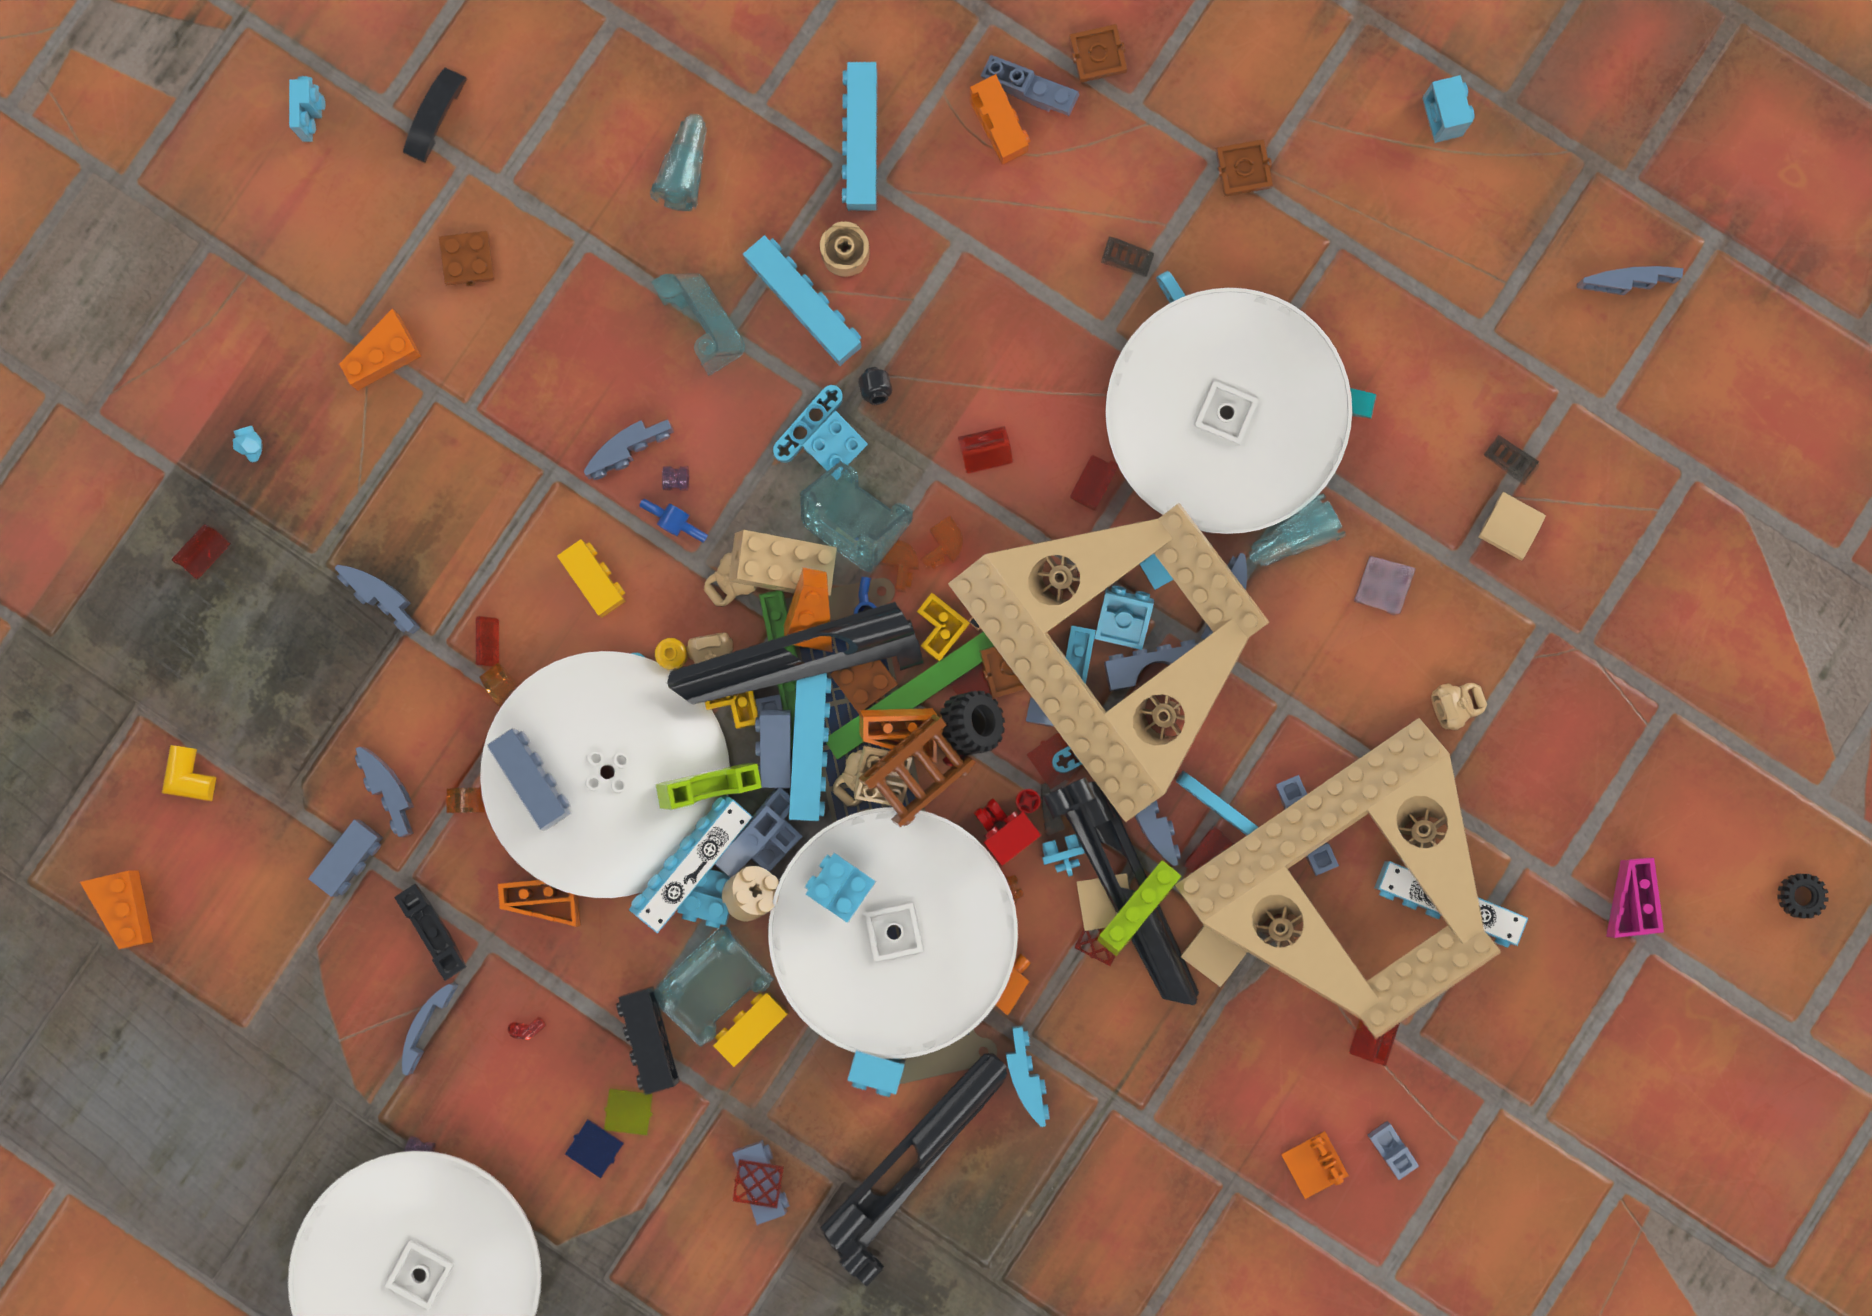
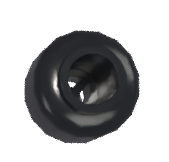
M870 367L859 377L858 384L864 401L872 405H879L885 403L892 394L890 378L885 370Z

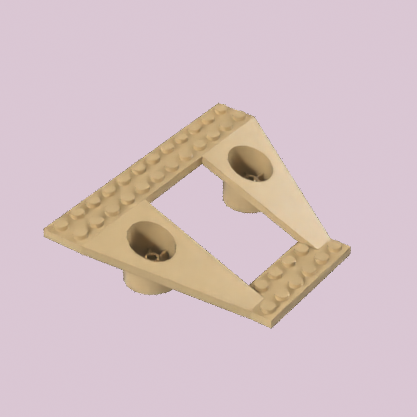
M1180 503L1157 519L987 553L948 583L1125 822L1167 792L1248 639L1269 623L1268 619ZM1152 554H1155L1213 633L1106 712L1047 632ZM1061 555V565H1057L1051 556ZM1067 558L1074 562L1075 565L1066 564ZM1046 561H1048V563L1052 567L1050 573L1043 572V568ZM1076 567H1077L1078 570H1079L1080 577H1077L1078 574H1077ZM1043 576L1049 577L1051 584L1047 587L1043 582ZM1074 581H1080L1077 591L1072 586ZM1052 586L1058 589L1057 597L1048 591ZM1063 589H1069L1073 595L1071 599H1062ZM1155 695H1166L1165 703H1160ZM1170 697H1173L1179 703L1170 701ZM1148 698L1155 704L1154 710L1145 709ZM1180 705L1182 706L1185 715H1179ZM1145 714H1151L1154 722L1150 725L1145 718ZM1176 719L1185 720L1182 731L1176 725ZM1154 724L1162 727L1161 734L1155 732L1151 727ZM1171 726L1177 735L1165 736L1166 728Z
M1420 718L1175 884L1177 890L1205 927L1358 1017L1375 1039L1500 954V949L1484 931L1450 754ZM1369 814L1448 926L1366 982L1290 874L1288 868ZM1425 816V820H1420L1417 822L1415 819L1418 817ZM1429 816L1439 820L1433 824L1429 821ZM1410 821L1414 824L1412 829L1404 828ZM1443 824L1446 825V833L1437 832L1436 829ZM1401 834L1412 835L1413 838L1407 842ZM1436 838L1443 839L1438 845H1436ZM1283 913L1282 918H1273L1274 915ZM1287 914L1295 915L1297 918L1290 922L1287 919ZM1268 918H1270V920L1272 921L1270 926H1262L1265 923V921ZM1303 921V930L1295 931L1294 927ZM1259 932L1269 933L1270 936L1262 940L1259 937ZM1294 936L1299 937L1298 940L1294 943ZM1275 941L1277 947H1273L1269 944Z

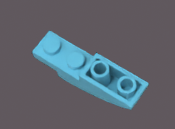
M1022 1025L1014 1026L1012 1030L1015 1052L1006 1053L1010 1075L1024 1107L1040 1127L1046 1126L1045 1120L1050 1119L1048 1104L1043 1105L1042 1095L1046 1094L1045 1080H1040L1039 1074L1029 1075V1071H1033L1032 1057L1026 1056L1025 1046H1030L1028 1031H1023Z

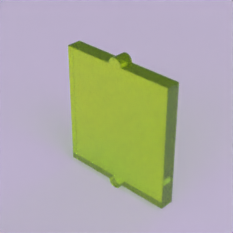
M609 1089L607 1107L604 1108L606 1112L604 1130L648 1135L649 1120L653 1115L651 1112L653 1094L645 1095L643 1092Z

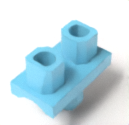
M1076 834L1064 837L1068 850L1063 852L1058 851L1055 840L1042 843L1043 864L1046 865L1063 860L1064 863L1055 865L1056 872L1066 870L1068 877L1073 876L1071 868L1080 866L1079 859L1069 861L1068 858L1085 853Z

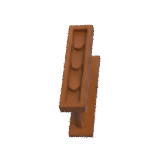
M934 714L858 778L868 789L877 788L896 811L897 814L891 821L899 827L910 824L921 809L959 777L966 776L972 770L971 767L976 763L966 755L962 759L942 735V729L946 726V723L941 717ZM929 740H934L954 765L943 775L923 750V745ZM911 755L916 756L935 781L924 791L904 766V761ZM892 771L900 776L916 797L906 807H904L885 783V777Z

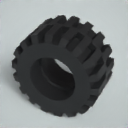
M981 690L952 696L949 698L950 700L944 703L945 708H941L940 711L942 719L946 723V726L942 729V734L952 748L956 750L957 754L968 756L988 752L996 748L998 742L1002 741L1003 737L1001 734L1005 732L1003 727L1005 718H1002V708L998 707V701L992 699L991 694H985Z

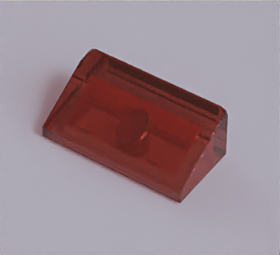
M477 616L476 618L477 666H499V619L483 616Z

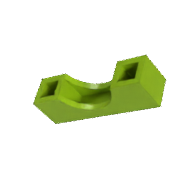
M743 763L655 784L660 808L670 810L693 805L697 801L711 797L743 793L762 788L758 764Z
M1162 860L1099 935L1097 941L1117 957L1149 915L1165 899L1175 884L1178 883L1181 875Z

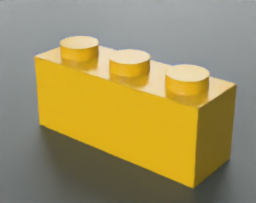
M580 539L557 555V557L598 616L603 618L626 602L623 598L625 591L618 582L613 583L609 575L612 573L604 562L599 563L595 558L598 552L590 542L586 544Z
M769 991L765 995L760 992L750 1002L753 1007L747 1013L742 1010L733 1019L735 1025L729 1031L725 1027L714 1037L717 1042L713 1046L733 1067L789 1013Z

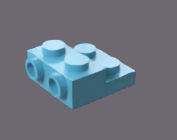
M300 76L297 79L289 80V127L302 142H312V134L316 132L315 120L312 118H322V110H325V98L319 92V86L312 84L311 77Z
M1114 585L1111 589L1106 588L1094 639L1142 650L1154 599L1150 598V594L1142 591H1136L1135 595L1126 593V589L1121 586Z
M833 853L832 856L827 854L819 865L822 871L818 877L813 875L805 886L808 889L806 895L848 923L876 881L836 853Z
M710 869L678 908L677 912L682 914V919L696 922L697 918L706 920L705 925L714 928H720L721 924L727 925L729 912L722 900V890L730 877L723 872Z

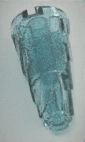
M690 114L684 121H681L670 149L664 157L657 178L651 186L650 196L657 203H659L660 198L665 200L664 206L670 209L692 211V208L696 209L698 204L703 146L707 131L706 123L699 115Z
M1324 493L1317 495L1302 510L1289 517L1276 529L1250 546L1252 551L1248 553L1254 565L1268 566L1288 556L1299 554L1334 540L1338 541L1346 536L1345 531L1340 533L1337 531L1343 526L1330 502H1321V500L1326 498Z

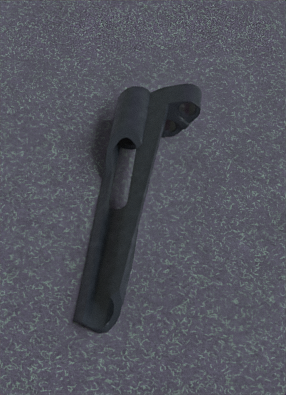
M896 602L670 671L667 684L671 690L694 705L894 656L897 657L900 671L924 664L911 620H907ZM819 636L835 637L849 645V649L807 663H804L784 648Z
M1086 777L1043 796L1053 819L1063 814L1066 815L1118 914L1136 890L1120 887L1101 843L1114 847L1127 858L1139 887L1147 879V876L1117 810L1095 781L1088 782ZM1158 905L1131 940L1162 999L1193 1006L1197 1003L1199 991L1185 960L1181 958V951L1162 909Z
M984 1053L821 1226L820 1230L841 1258L839 1263L849 1274L857 1277L865 1286H868L884 1268V1265L867 1249L868 1245L959 1133L980 1112L1004 1083L1007 1075V1066L994 1053ZM913 1145L917 1152L918 1161L885 1196L874 1195L871 1191L874 1184Z

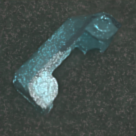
M698 273L664 274L651 281L664 306L668 303H673L680 309H683L689 305L705 330L706 334L696 340L694 350L708 376L743 354L745 350L743 339L702 275Z
M842 461L800 492L801 520L804 526L828 545L837 547L836 551L867 572L872 571L880 564L913 520V511L906 504L896 503L890 509L860 488L857 471Z
M723 926L715 931L656 987L654 995L661 1010L702 1047L715 1037L717 1029L715 1022L750 989L753 992L765 991L774 978L727 926Z

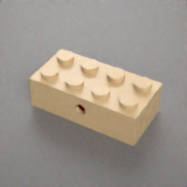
M742 530L735 533L728 582L794 593L802 568L804 567L827 572L828 596H831L837 547Z

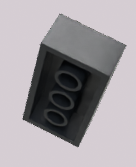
M654 986L618 997L619 1002L616 1003L617 1011L620 1017L624 1016L626 1026L623 1027L626 1041L631 1042L633 1051H630V1058L633 1066L637 1065L639 1075L636 1076L639 1089L644 1090L645 1095L675 1087L680 1080Z

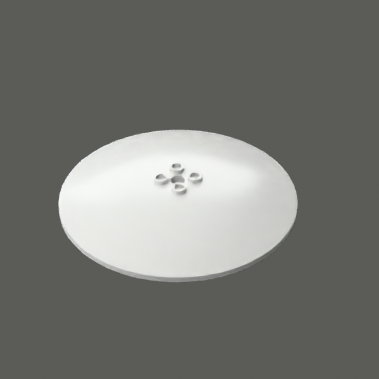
M1218 288L1200 291L1184 296L1154 313L1136 330L1123 348L1114 366L1107 391L1106 427L1109 443L1121 473L1141 499L1162 515L1180 503L1200 531L1209 533L1234 534L1256 531L1275 525L1302 510L1326 487L1343 458L1351 430L1352 397L1349 380L1344 364L1328 336L1317 323L1292 304L1267 293L1250 289ZM1223 406H1229L1233 409L1234 415L1231 419L1225 420L1220 416V409Z
M614 651L582 653L558 660L540 669L519 685L503 703L492 722L483 748L480 778L482 798L490 824L499 841L509 855L535 878L561 891L592 898H617L642 893L648 887L649 880L662 870L667 858L674 855L680 848L682 840L690 836L696 829L697 822L710 812L714 801L723 796L703 799L695 802L693 805L672 810L661 809L659 806L655 784L730 767L725 737L712 709L706 710L705 702L692 705L668 687L667 680L672 670H667L657 662L635 654ZM510 729H516L519 732L523 731L530 741L528 746L532 753H538L544 763L541 767L546 774L549 772L557 783L555 789L559 795L563 794L570 803L568 809L571 814L547 830L539 829L487 747L489 743ZM609 765L614 769L615 773L611 779L601 777L600 769L603 766Z
M892 807L865 810L837 820L822 829L797 852L783 873L774 894L773 904L775 907L770 911L769 949L774 972L781 990L796 1013L814 1031L835 1045L854 1053L858 1050L880 1058L901 1059L921 1056L951 1045L973 1030L989 1014L1002 995L1013 969L1018 941V923L1015 904L1006 878L994 858L975 837L953 822L921 810L915 815V819L910 824L899 827L891 821L897 814ZM833 853H836L876 881L848 923L806 895L808 891L805 888L807 882L813 875L818 877L822 871L819 865L827 854L832 856ZM891 925H897L901 929V936L896 940L890 939L887 935V930Z
M406 1151L388 1154L367 1161L350 1170L325 1190L314 1203L298 1231L292 1249L288 1277L289 1301L292 1316H535L541 1292V1262L538 1245L532 1227L516 1199L498 1180L480 1167L461 1158L432 1151ZM421 1268L426 1272L425 1281L420 1282L414 1278L415 1269Z

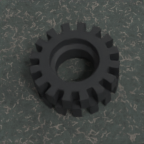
M1796 874L1788 876L1789 879H1784L1781 882L1784 885L1779 886L1778 890L1781 891V895H1777V899H1781L1782 902L1779 905L1785 908L1783 911L1786 914L1806 919L1814 918V915L1819 916L1821 914L1820 910L1826 909L1827 906L1824 905V902L1829 901V898L1825 897L1828 889L1823 888L1825 884L1823 881H1818V877L1811 876V874ZM1802 886L1808 888L1811 892V900L1804 906L1799 905L1794 897L1795 891Z

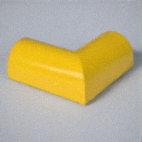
M931 593L917 610L918 614L935 626L934 630L922 643L921 648L940 662L969 626L970 622L935 594Z
M753 690L705 702L706 710L731 705L736 729L755 726V719L759 717Z
M170 745L162 794L212 801L217 777L193 773L197 749Z

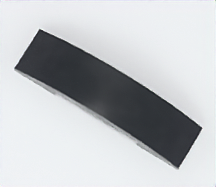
M447 68L440 72L416 113L404 145V154L426 163L436 143L434 137L453 99L457 100L467 80L465 76Z
M417 884L412 885L394 898L404 915L410 919L432 955V961L444 981L465 969L466 964L454 940Z

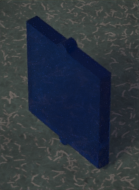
M588 1119L580 1132L574 1135V1141L565 1155L599 1178H602L609 1165L615 1162L614 1158L624 1143Z

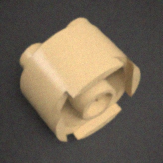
M838 222L825 231L821 237L820 250L822 260L830 272L847 277L863 271L869 260L870 251L868 238L859 226L851 222ZM844 246H848L849 250L843 253L842 250Z
M745 867L724 884L722 890L723 903L726 904L729 914L735 919L746 922L755 920L775 907L773 898L779 881L776 876L762 867Z

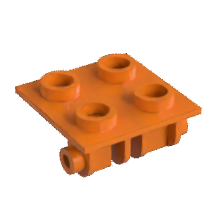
M1325 1131L1281 1154L1304 1199L1333 1184L1336 1186L1343 1183V1179L1349 1176Z

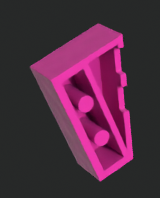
M1654 858L1621 860L1606 937L1618 938L1664 933Z

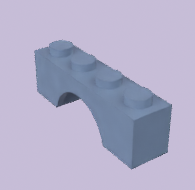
M1195 639L1180 642L1181 647L1171 648V644L1156 647L1157 651L1148 653L1147 649L1133 651V656L1124 658L1123 654L1108 656L1109 661L1104 662L1109 692L1134 687L1138 674L1144 667L1153 663L1171 665L1199 643H1195Z

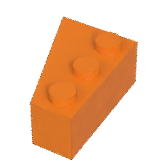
M995 74L971 86L969 103L1002 165L1027 153L1030 138L1025 129H1021L1018 123V115L1011 108L1008 97L997 75Z
M392 308L339 365L349 384L358 391L420 358L421 354L400 315Z
M802 568L784 623V636L830 622L827 572ZM819 636L793 644L832 652V639L830 636Z
M933 708L859 710V734L864 742L892 750L933 714L936 716L937 714ZM929 740L923 745V750L932 762L937 763V743L934 740Z
M139 870L124 871L80 882L118 949L153 943Z
M541 880L498 884L500 909L570 926H581L578 895L561 891Z

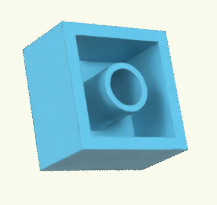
M1461 75L1432 82L1422 97L1434 143L1463 136L1474 120V109L1468 104L1467 100L1468 88L1466 83L1462 82Z
M856 1050L848 1081L852 1082L851 1086L866 1090L867 1086L875 1088L876 1093L882 1096L890 1097L891 1093L896 1095L905 1060L880 1058Z

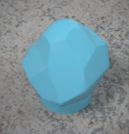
M253 426L233 431L236 437L233 439V449L245 455L250 462L258 461L262 452V439L254 431Z

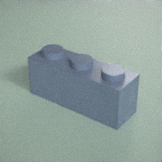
M761 710L760 717L755 719V731L760 732V741H756V756H760L758 769L762 788H790L791 710Z
M354 819L308 879L331 897H337L339 894L342 896L350 888L351 884L349 881L354 875L358 876L366 867L364 862L369 855H375L380 849L381 844L379 842L383 837L363 821Z
M763 1140L734 1150L733 1156L757 1225L786 1215L789 1201L786 1193H781L778 1184L781 1183V1178L777 1168H772L770 1160L773 1159L769 1144L764 1145Z

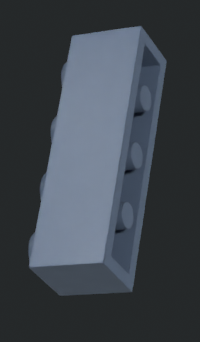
M510 729L489 743L487 747L539 829L547 830L571 814L568 809L570 803L563 794L559 795L555 789L557 783L549 772L546 774L541 767L544 763L538 753H532L528 746L530 741L523 731L519 732L516 729Z

